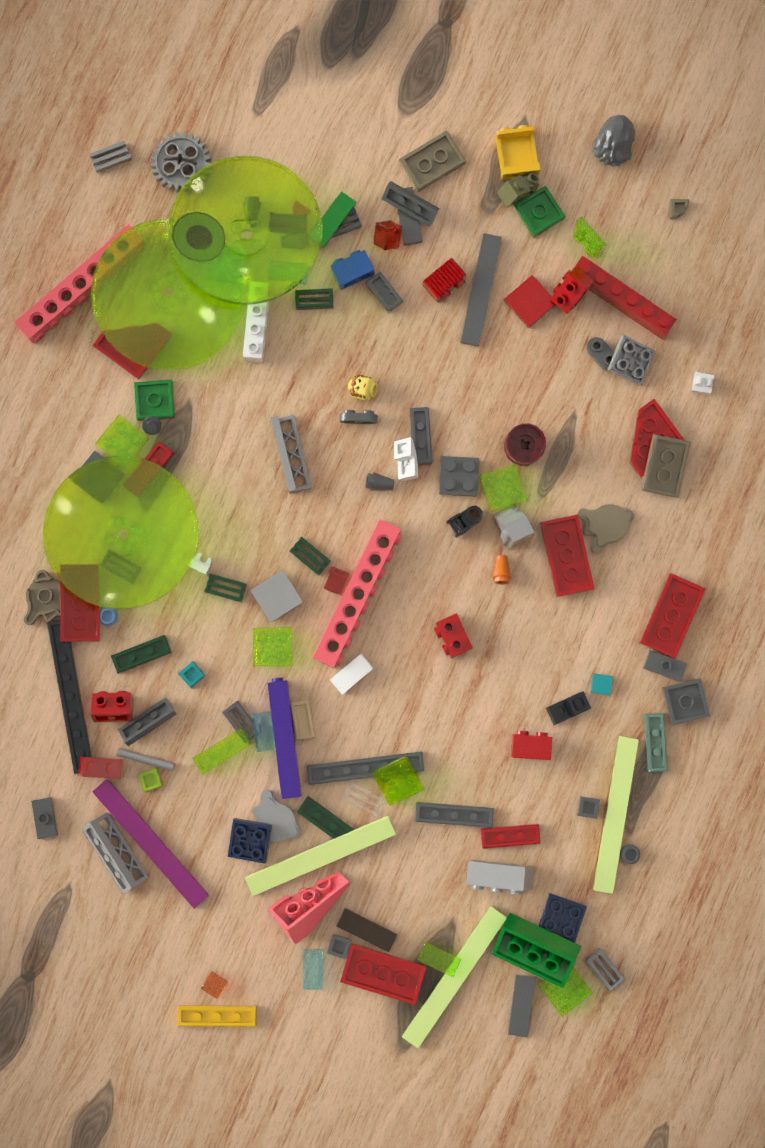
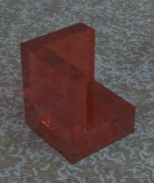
M391 220L376 222L374 245L385 251L399 248L402 226Z
M331 566L324 589L341 596L350 574Z

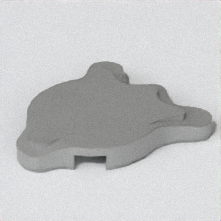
M269 790L263 791L261 794V804L252 810L253 815L257 817L255 822L272 825L270 837L272 842L297 838L301 833V829L296 823L293 811L285 804L277 802Z

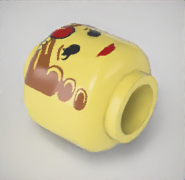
M357 374L353 380L349 381L348 390L355 399L369 401L377 393L378 386L372 377Z

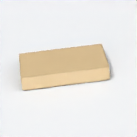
M310 699L290 702L296 740L315 738Z

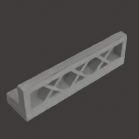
M294 415L282 418L278 416L271 417L289 493L311 489ZM291 420L293 427L288 434L281 429L280 423ZM289 438L297 442L293 452L287 449L285 445ZM293 456L301 459L302 464L298 470L290 465ZM298 474L305 477L307 485L296 487L294 480Z
M108 812L82 828L123 894L149 878ZM104 819L108 824V831L102 829L98 822ZM111 837L117 838L119 841L118 847L112 845L110 842ZM121 853L127 854L129 864L122 861ZM132 869L137 870L142 878L135 881L131 875Z

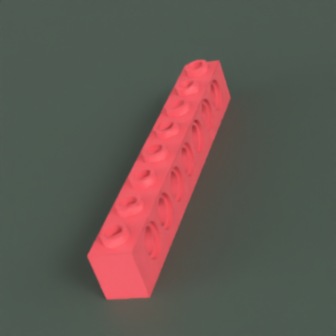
M128 224L14 323L32 343L40 341L45 336V332L49 329H54L59 324V320L69 316L73 312V308L78 304H83L88 299L87 296L92 292H97L102 287V283L106 280H111L116 275V271L121 267H126L130 263V259L135 255H140L145 250L144 247H146L144 240ZM128 245L129 249L127 251H120L122 246ZM108 258H115L112 264L106 263ZM94 270H101L98 276H92ZM80 282H86L84 288H78ZM66 294H72L70 300H63ZM51 307H58L55 313H49ZM39 318H42L43 323L39 326H36L35 321Z
M381 519L379 520L313 659L332 668H335L336 665L340 666L344 658L341 655L343 649H348L352 641L350 635L352 631L356 632L361 621L358 618L361 613L365 614L369 606L366 602L369 596H374L377 589L375 583L377 579H382L386 571L383 568L386 561L390 562L394 552L391 550L394 544L398 546L402 538L400 528ZM380 539H387L389 546L381 548L378 545ZM372 556H379L381 562L378 565H372L370 558ZM364 573H370L373 576V579L368 583L364 582L361 578ZM356 590L364 592V597L361 600L353 597ZM348 607L355 608L356 614L353 617L345 615V610ZM340 624H344L348 628L347 632L343 635L337 633V627ZM335 641L339 644V649L336 652L329 651L328 645L330 642Z

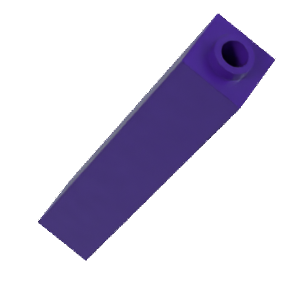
M283 677L273 678L272 682L267 684L281 798L301 797L302 792L288 681H283Z

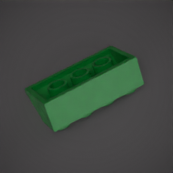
M509 913L492 951V955L564 988L582 946Z

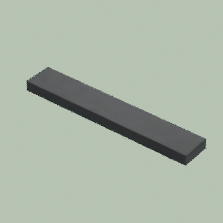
M483 233L461 343L479 347L502 239L500 236Z
M421 751L307 765L309 785L424 771V763Z

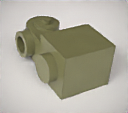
M530 173L523 177L521 175L507 180L497 194L507 208L523 200L528 193H534L540 185L538 183L539 177L535 173Z

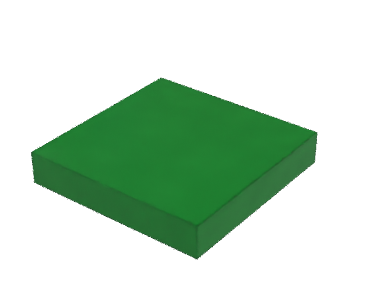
M546 186L514 204L515 210L533 238L566 217Z
M172 379L134 382L137 421L144 420L150 416L158 419L175 418Z

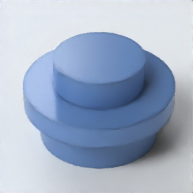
M105 607L100 611V622L103 625L112 626L117 622L118 613L114 608Z

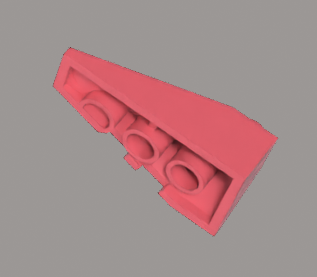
M336 872L317 881L316 885L306 889L304 887L300 889L298 894L291 897L287 895L281 898L267 910L286 936L296 945L312 932L350 883L340 872Z

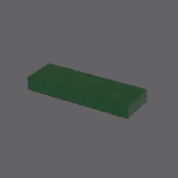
M162 635L111 655L117 674L171 654L172 651L166 635Z
M309 796L297 810L300 815L333 839L355 830Z

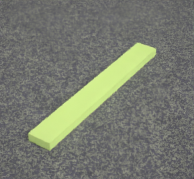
M619 736L593 886L595 891L611 894L614 891L638 739Z
M386 816L246 876L245 880L252 896H255L396 835L389 816Z
M490 906L414 1017L402 1038L416 1048L420 1047L507 919L505 915Z

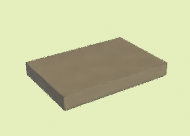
M447 131L399 159L400 164L418 192L466 164L465 158Z
M653 434L641 491L679 498L691 442Z

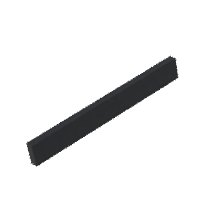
M60 620L48 622L47 626L74 774H78L80 756L92 757L72 644L71 642H60Z

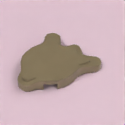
M607 504L595 510L582 508L578 511L579 518L585 522L584 534L595 537L591 547L594 554H599L606 544L620 540L626 534L630 523L634 519V514L631 510H624L613 504Z
M40 570L36 573L33 583L26 591L28 611L24 617V622L27 625H33L41 615H43L46 622H51L57 616H60V583L50 577L45 570Z

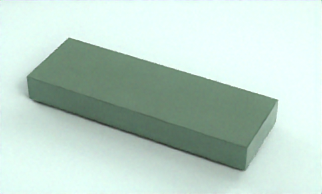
M664 713L643 714L647 772L668 771Z

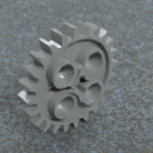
M176 132L175 137H172L169 133V139L166 140L162 137L163 144L157 142L158 149L152 150L156 155L150 156L151 161L154 162L150 164L151 168L154 169L152 173L154 176H157V182L162 181L161 185L163 188L168 185L169 191L173 187H175L176 193L179 192L180 188L186 193L187 187L194 191L193 185L200 187L199 181H206L203 175H209L207 170L211 168V164L208 163L211 161V156H208L210 153L209 149H205L206 145L204 142L200 143L199 137L194 140L192 133L189 137H187L186 132H183L182 136H179V133ZM172 149H176L177 153L174 155H170L169 151ZM189 152H196V155L193 157L187 156ZM169 167L175 168L172 173L166 172ZM186 170H193L191 175L184 174Z

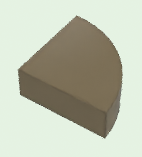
M670 199V219H676L684 214L689 205V199Z

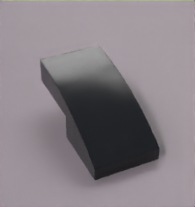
M584 691L547 707L546 710L553 725H556L591 709V706Z

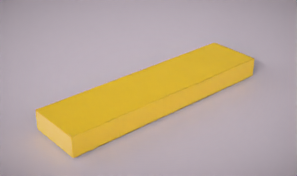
M178 1005L177 1026L256 1027L257 1006Z

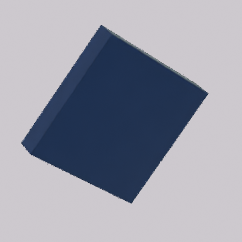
M234 818L228 857L266 864L272 825Z
M549 893L538 926L575 943L587 906Z

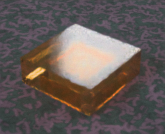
M211 971L201 989L218 999L228 981Z

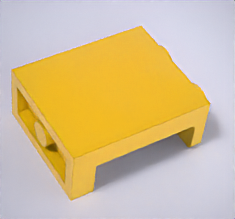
M522 125L517 129L502 128L497 131L496 144L502 181L510 180L519 175L522 177L524 175L527 176L530 173H535L539 176L540 164L536 154L534 127Z

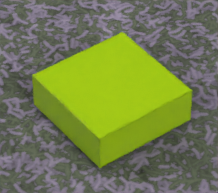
M158 768L138 774L144 792L163 786Z

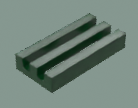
M333 288L295 290L296 310L334 308ZM329 294V297L299 298V295ZM324 301H329V303L299 304V303H303V302H324Z
M302 536L289 551L318 576L331 562ZM302 543L323 559L325 563L322 564L300 545ZM297 548L321 568L317 570L296 552Z
M209 574V580L204 592L242 603L247 584ZM213 579H216L219 581L242 587V589H235L232 587L214 583L212 581ZM211 586L238 593L240 596L235 597L211 590L210 588Z

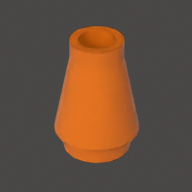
M496 556L493 573L494 583L500 585L509 584L512 577L508 556Z

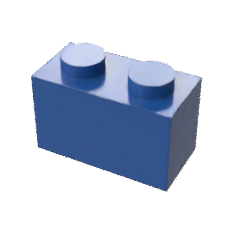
M357 250L351 253L350 257L346 259L339 258L331 265V271L340 290L375 275L374 268L365 250L361 252Z

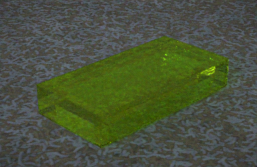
M425 942L417 959L451 977H454L461 961L460 958L428 942Z

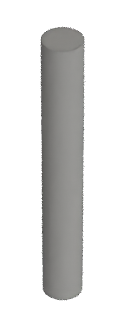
M118 748L117 756L171 771L174 768L175 763Z

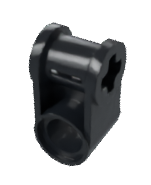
M470 506L446 521L447 525L449 524L455 532L456 538L481 522L483 518L482 509L478 506ZM473 510L478 511L480 514L476 520L469 518V513Z

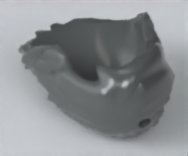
M624 115L612 116L600 129L597 138L593 142V153L595 157L599 158L600 162H604V165L615 167L631 159L632 143L635 141V129L630 119Z

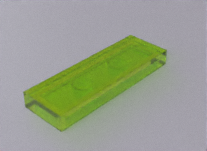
M240 728L192 759L203 775L252 745L243 728Z

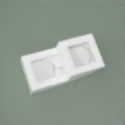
M410 437L394 441V459L398 461V479L403 482L418 478V463L413 439Z
M360 654L330 681L343 695L373 670L374 667L363 654Z

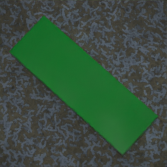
M341 191L309 234V239L325 248L357 202Z

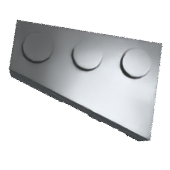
M513 505L493 515L501 532L500 539L503 545H507L509 549L529 540L534 533L526 515L517 508L515 509Z
M471 860L468 861L466 885H472V889L477 890L491 887V891L503 892V889L510 890L511 894L521 895L522 891L533 890L535 866Z

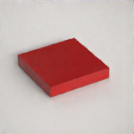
M533 275L504 299V302L528 328L556 305L550 300L552 296Z

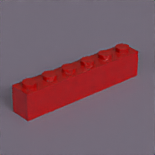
M583 255L573 268L574 270L576 267H579L595 281L589 288L591 292L663 340L676 322V318Z

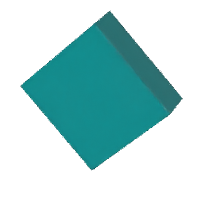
M194 661L178 673L190 688L206 676Z
M593 673L590 693L610 695L613 676Z

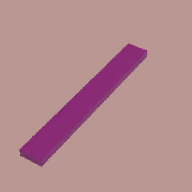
M108 779L92 791L194 909L209 896L199 882Z

